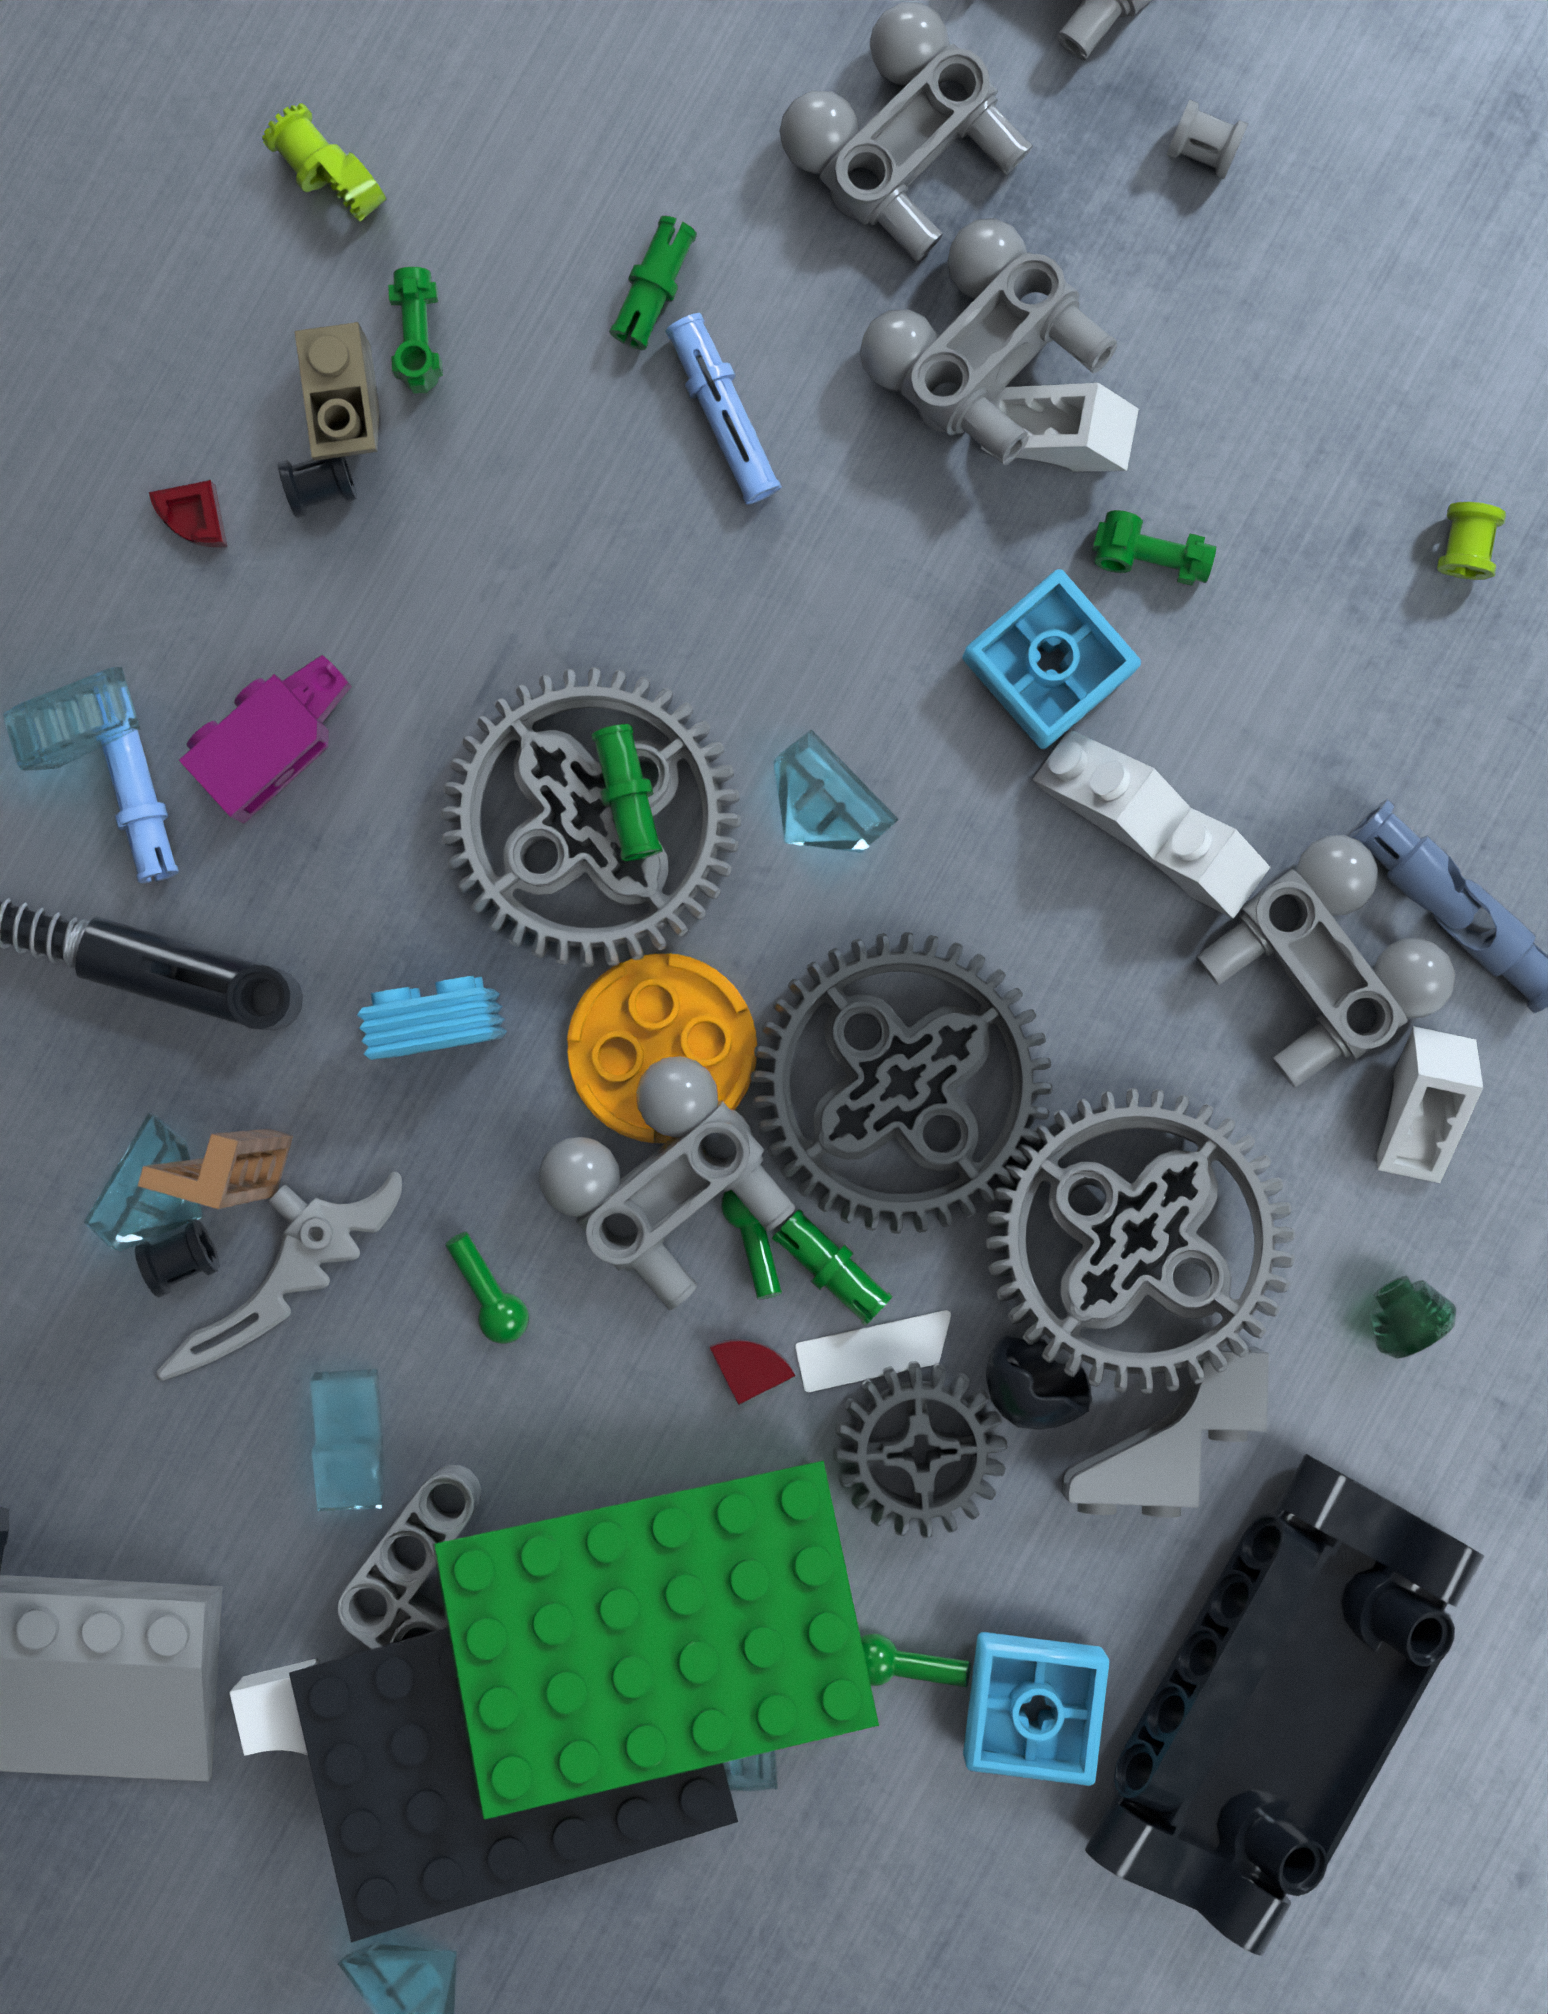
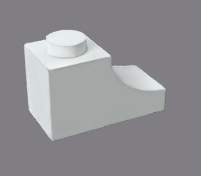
M1100 383L1004 387L991 401L1010 419L1028 432V442L1016 458L1052 463L1069 468L1074 472L1127 471L1139 409ZM983 446L981 447V449H982L983 451H985V452L989 453L990 455H992V454H991L989 451H987Z
M1413 1026L1393 1073L1394 1086L1391 1106L1384 1134L1376 1153L1377 1167L1380 1171L1441 1183L1483 1090L1476 1039Z

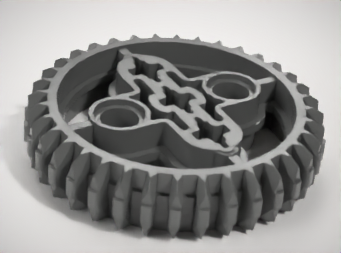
M904 932L901 935L900 952H890L888 936L882 933L876 936L877 954L867 956L865 945L861 939H855L851 942V950L855 960L845 964L843 956L837 948L830 950L828 958L835 970L828 975H825L822 968L816 962L808 964L806 969L816 982L811 989L808 990L797 979H792L789 982L788 988L800 998V1001L793 1008L786 1001L776 999L773 1008L778 1013L788 1017L783 1028L767 1021L762 1025V1032L769 1036L777 1037L778 1041L775 1050L766 1046L755 1047L754 1055L761 1059L772 1060L771 1072L753 1071L751 1080L756 1083L771 1082V1095L756 1096L752 1099V1103L755 1108L773 1105L775 1118L764 1119L757 1126L761 1133L779 1128L783 1139L773 1142L767 1147V1151L770 1156H776L789 1149L794 1159L781 1168V1174L788 1178L802 1167L809 1175L798 1187V1192L803 1197L810 1194L815 1186L819 1184L826 1192L820 1198L818 1208L823 1212H827L832 1207L836 1197L846 1201L840 1216L841 1221L845 1223L852 1221L858 1206L867 1209L864 1219V1226L867 1230L874 1231L879 1221V1212L890 1214L889 1228L892 1233H901L903 1227L902 1214H913L914 1227L917 1232L921 1233L927 1231L928 1222L925 1212L936 1210L937 1219L941 1226H951L952 1216L947 1206L956 1202L961 1212L967 1218L976 1214L975 1207L968 1196L976 1191L988 1204H993L997 1199L995 1192L987 1183L994 1176L1008 1187H1011L1016 1182L1009 1172L1003 1168L1009 1158L1016 1164L1024 1167L1029 1165L1031 1161L1022 1151L1017 1150L1016 1147L1021 1138L1030 1143L1039 1144L1041 1142L1037 1131L1025 1127L1029 1116L1045 1120L1049 1117L1050 1111L1048 1109L1031 1106L1033 1093L1040 1095L1052 1093L1051 1083H1033V1070H1046L1050 1068L1051 1060L1046 1057L1031 1060L1028 1047L1040 1046L1046 1042L1044 1033H1035L1025 1037L1020 1026L1030 1023L1036 1018L1033 1009L1023 1011L1017 1016H1014L1009 1006L1019 1001L1023 996L1021 990L1014 988L1001 998L994 990L1003 982L1006 976L1001 969H997L990 974L986 981L976 975L984 966V956L976 954L970 960L967 968L956 964L962 954L963 946L955 942L948 949L945 959L937 957L935 954L939 945L938 937L933 935L927 937L923 953L913 952L914 938L910 932ZM900 971L916 972L945 980L957 986L980 1004V1010L973 1012L960 1006H943L928 1013L908 1028L893 1008L881 998L869 994L846 996L843 989L845 986L871 975ZM827 1003L831 1006V1011L824 1026L825 1043L833 1058L846 1073V1077L828 1090L818 1101L813 1114L815 1137L813 1140L807 1141L798 1126L793 1111L790 1093L791 1064L797 1042L804 1027L822 1004ZM856 1014L871 1016L876 1020L880 1028L879 1040L869 1050L860 1051L854 1049L847 1043L844 1037L846 1022ZM990 1025H996L1004 1039L1009 1054L1012 1070V1097L1009 1112L998 1139L980 1162H974L972 1155L979 1140L978 1123L969 1106L958 1094L957 1088L974 1076L986 1063L990 1051L988 1028ZM943 1027L950 1033L972 1027V1031L966 1035L967 1039L961 1044L962 1051L965 1053L962 1059L959 1060L952 1054L943 1058H936L934 1061L931 1060V1057L937 1053L936 1049L943 1042L938 1033ZM924 1035L929 1038V1042L908 1059L904 1054H896L882 1060L873 1073L877 1083L855 1100L849 1098V1094L860 1086L864 1080V1072L859 1066V1062H870L881 1057L889 1049L893 1037L903 1045L913 1044ZM920 1065L922 1066V1070L916 1074L917 1078L911 1083L915 1094L910 1099H907L902 1094H896L892 1097L887 1096L882 1101L880 1100V1096L886 1092L885 1088L891 1083V1078L887 1073L891 1067L895 1066L899 1071L903 1072L911 1068L916 1069ZM951 1066L952 1072L941 1080L937 1087L938 1093L943 1099L942 1103L929 1104L919 1109L913 1116L909 1129L903 1123L895 1120L887 1122L878 1130L873 1129L874 1123L895 1107L899 1111H911L921 1106L929 1097L931 1091L926 1083L946 1067ZM869 1104H872V1108L866 1112L868 1116L861 1122L863 1129L866 1131L861 1137L856 1139L855 1136L848 1132L841 1137L837 1135L833 1139H829V1136L835 1132L834 1127L840 1122V1118L836 1113L839 1107L846 1105L847 1108L854 1111L860 1107L866 1108ZM936 1115L950 1117L957 1127L958 1135L956 1141L951 1148L945 1151L936 1152L931 1150L923 1138L925 1124ZM892 1138H896L907 1154L921 1167L936 1172L956 1169L959 1172V1178L942 1187L920 1193H883L858 1186L844 1179L823 1163L822 1156L825 1153H830L845 1160L862 1159L877 1151Z

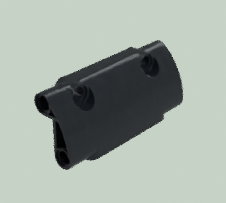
M1305 1454L1273 1513L1260 1515L1245 1530L1122 1750L1114 1773L1117 1792L1086 1845V1853L1113 1874L1197 1910L1210 1924L1233 1943L1253 1954L1263 1955L1291 1905V1901L1286 1894L1293 1896L1307 1894L1321 1882L1328 1863L1438 1665L1451 1649L1455 1636V1627L1450 1618L1451 1615L1445 1611L1447 1604L1457 1607L1484 1555L1355 1480Z

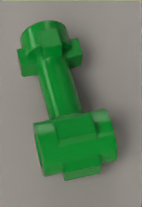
M403 267L393 272L394 284L388 285L391 305L401 306L403 343L399 345L395 355L391 356L392 372L396 379L404 381L413 394L428 393L429 390L436 386L439 377L443 376L440 355L431 351L428 339L427 304L438 302V287L436 282H432L430 270L422 267Z
M1121 510L1107 512L1105 521L1099 522L1092 551L1097 552L1094 562L1098 567L1110 572L1127 573L1132 570L1134 559L1177 569L1178 583L1193 586L1195 581L1207 583L1217 546L1204 543L1205 537L1190 533L1184 545L1140 534L1143 520L1136 514Z

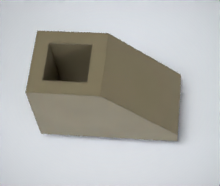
M354 322L294 331L312 459L316 461L378 452L379 401L371 345L360 324Z

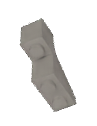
M1224 1346L1219 1351L1225 1357L1228 1367L1222 1373H1218L1212 1367L1208 1358L1199 1361L1203 1370L1204 1381L1200 1384H1194L1189 1379L1181 1400L1169 1414L1070 1465L1064 1471L1062 1477V1494L1069 1503H1078V1512L1092 1515L1116 1514L1117 1505L1142 1506V1514L1164 1518L1180 1517L1181 1507L1199 1508L1202 1429L1209 1430V1439L1225 1442L1247 1441L1248 1431L1267 1432L1269 1353L1257 1347H1248V1353L1240 1358L1228 1346Z

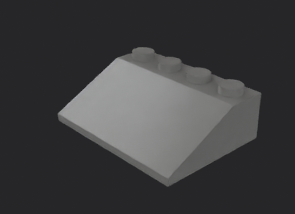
M0 1575V1771L209 1782L212 1779L223 1586Z

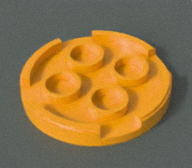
M672 953L644 955L643 959L637 961L632 958L611 967L600 975L578 1002L572 1015L567 1036V1053L571 1076L576 1091L587 1108L597 1119L617 1133L648 1143H666L672 1138L671 1136L658 1133L647 1125L638 1110L636 1091L641 1076L650 1065L663 1058L678 1056L697 1061L710 1072L717 1085L718 1102L722 1100L729 1109L735 1110L748 1091L752 1081L751 1074L755 1071L757 1057L754 1055L755 1047L757 1046V1036L753 1018L747 1004L735 986L720 972L706 963L691 957Z

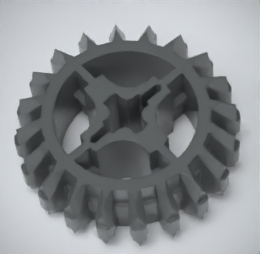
M910 1361L907 1368L908 1382L899 1383L896 1371L892 1366L883 1369L884 1378L889 1386L880 1393L875 1383L869 1379L862 1382L861 1387L865 1395L871 1400L867 1407L855 1399L849 1398L846 1401L845 1409L852 1416L859 1419L858 1423L838 1422L835 1432L844 1439L852 1440L853 1445L839 1446L833 1450L836 1462L855 1463V1466L839 1474L841 1486L852 1487L860 1483L863 1484L851 1498L852 1505L856 1509H861L873 1500L877 1501L871 1514V1522L874 1525L880 1526L883 1524L892 1511L896 1513L894 1530L897 1535L904 1536L909 1529L910 1518L918 1519L921 1536L929 1538L933 1532L931 1518L941 1516L944 1527L951 1533L957 1530V1522L952 1514V1511L961 1507L966 1516L972 1520L979 1516L980 1513L975 1503L970 1499L974 1492L984 1499L993 1500L996 1491L982 1477L984 1474L995 1477L1003 1476L1006 1468L1000 1461L988 1458V1453L1002 1452L1008 1446L1005 1437L986 1435V1432L997 1428L1002 1423L1000 1414L997 1411H990L981 1415L977 1414L987 1404L989 1400L988 1394L983 1389H980L966 1399L963 1397L970 1382L966 1374L959 1373L953 1379L950 1386L947 1387L944 1385L946 1367L943 1364L935 1363L931 1370L930 1381H922V1371L919 1362ZM926 1399L943 1402L958 1411L967 1421L971 1435L956 1436L954 1432H939L930 1425ZM907 1401L906 1423L902 1430L896 1435L881 1437L880 1442H868L871 1431L879 1418L893 1406ZM923 1434L926 1436L929 1445L937 1446V1448L926 1452V1462L915 1463L910 1452H903V1449L913 1447L915 1442L914 1436ZM961 1456H971L961 1478L948 1490L933 1496L935 1475L939 1468L946 1463L960 1461ZM884 1462L885 1466H898L908 1471L911 1475L914 1498L898 1495L883 1486L872 1473L868 1463Z

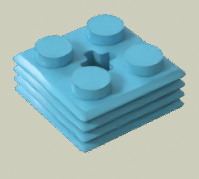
M1061 569L1051 573L966 647L962 657L969 668L1041 749L1048 748L1134 674L1141 665V659ZM1042 647L1048 653L1053 652L1057 648L1060 649L1065 655L1060 663L1063 673L1058 674L1053 669L1046 672L1042 671L1037 665L1041 658L1040 652L1037 649Z
M474 976L435 982L437 995L421 997L419 988L410 989V987L371 993L373 1006L363 1007L357 1014L358 1017L364 1020L359 1029L366 1033L361 1042L368 1046L363 1055L371 1060L385 1059L502 1039L507 1031L500 1027L505 1018L498 1014L503 1007L496 1002L500 993L491 988H484L482 977L474 978Z
M988 1632L979 1633L976 1642L963 1750L967 1769L975 1772L1087 1786L1093 1785L1096 1780L1109 1670V1658L1103 1648ZM1042 1695L1046 1705L1051 1706V1709L1041 1710L1036 1721L1028 1720L1024 1708L1021 1707L1022 1703H1029L1032 1696Z

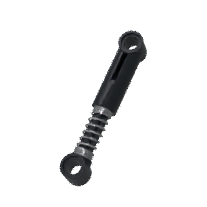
M10 898L0 902V947L2 949L14 945L15 950L19 954L31 950L32 955L36 959L47 955L52 963H57L63 959L66 966L69 968L73 967L79 978L231 1021L252 1029L276 1031L285 1028L297 1019L302 1009L303 994L300 984L291 974L281 969L98 916L87 922L85 920L78 922L75 917L69 922L62 920L60 912L53 917L45 915L43 907L34 912L29 910L27 903L17 907L12 905ZM178 967L230 982L227 993L175 978ZM269 980L278 990L279 1001L274 1011L268 1015L261 1016L253 1007L252 994L260 983Z

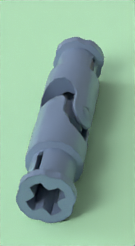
M1386 799L1361 821L1349 837L1357 839L1371 851L1373 857L1388 869L1387 878L1409 899L1424 909L1432 911L1439 925L1494 977L1503 975L1529 999L1527 1007L1533 1013L1547 1008L1548 955L1534 943L1536 935L1480 885L1470 879L1466 880L1461 875L1460 869L1453 862L1452 858L1429 836L1420 838L1393 813L1394 804ZM1481 907L1490 914L1495 928L1481 933L1465 928L1471 924L1474 915Z

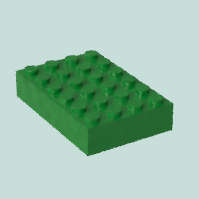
M824 1460L432 1544L479 1808L484 1819L879 1726Z

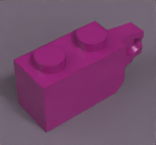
M323 655L283 681L275 674L267 681L263 678L256 679L237 695L234 700L237 708L219 724L216 721L208 722L190 737L186 744L190 750L179 761L231 818L245 824L328 749L329 730L325 727L323 721L352 686L336 666Z

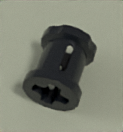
M345 456L316 461L311 459L294 465L288 460L278 462L282 486L296 518L305 516L309 507L342 497L348 502L357 499L355 484Z
M197 1219L187 1223L184 1232L154 1245L146 1241L135 1246V1257L141 1275L148 1288L158 1298L170 1293L171 1285L202 1271L207 1275H211L220 1268L216 1248L206 1228Z

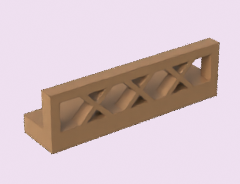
M272 1129L213 1133L210 1136L204 1158L145 1165L142 1168L138 1186L216 1209L271 1198L278 1191L293 1135Z

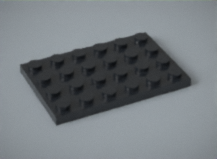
M447 1627L289 1672L351 1943L738 1822L723 1763L484 1819L479 1808Z

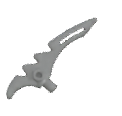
M392 1172L375 1193L359 1202L350 1204L329 1203L315 1198L307 1205L286 1184L282 1186L268 1203L290 1225L283 1232L280 1250L267 1277L256 1292L237 1310L220 1321L193 1331L157 1370L156 1378L160 1381H165L222 1358L263 1335L290 1316L291 1309L283 1299V1294L326 1288L329 1285L330 1279L319 1265L326 1262L352 1261L359 1257L360 1250L351 1238L350 1231L374 1233L381 1229L392 1214L402 1191L401 1175L398 1172ZM252 1313L259 1315L258 1320L225 1341L199 1353L193 1352L192 1348L195 1345L219 1335Z

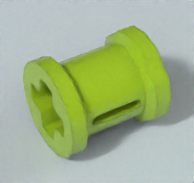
M1456 502L1450 504L1446 515L1452 521L1446 555L1438 559L1437 570L1445 575L1461 579L1486 580L1494 577L1496 564L1491 562L1495 536L1497 527L1505 524L1506 512L1499 507L1479 502Z

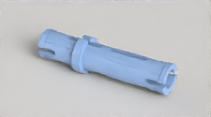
M701 313L691 314L674 322L665 332L668 338L671 339L689 379L685 383L686 390L690 398H698L718 445L741 489L744 502L747 505L753 504L773 495L782 486L771 469L756 431L733 386L732 380L735 378V373L731 364L722 362L713 340L704 325ZM700 357L703 358L721 396V400L718 402L698 362ZM727 417H730L749 457L748 462H745L726 422Z
M117 689L115 691V698L112 697L111 690L101 692L90 697L88 704L92 709L120 810L117 813L118 815H115L117 827L119 830L126 831L137 871V881L139 883H149L152 881V876H154L155 881L167 879L179 872L178 866L174 862L163 822L166 820L165 818H168L166 805L157 801L129 701V691Z

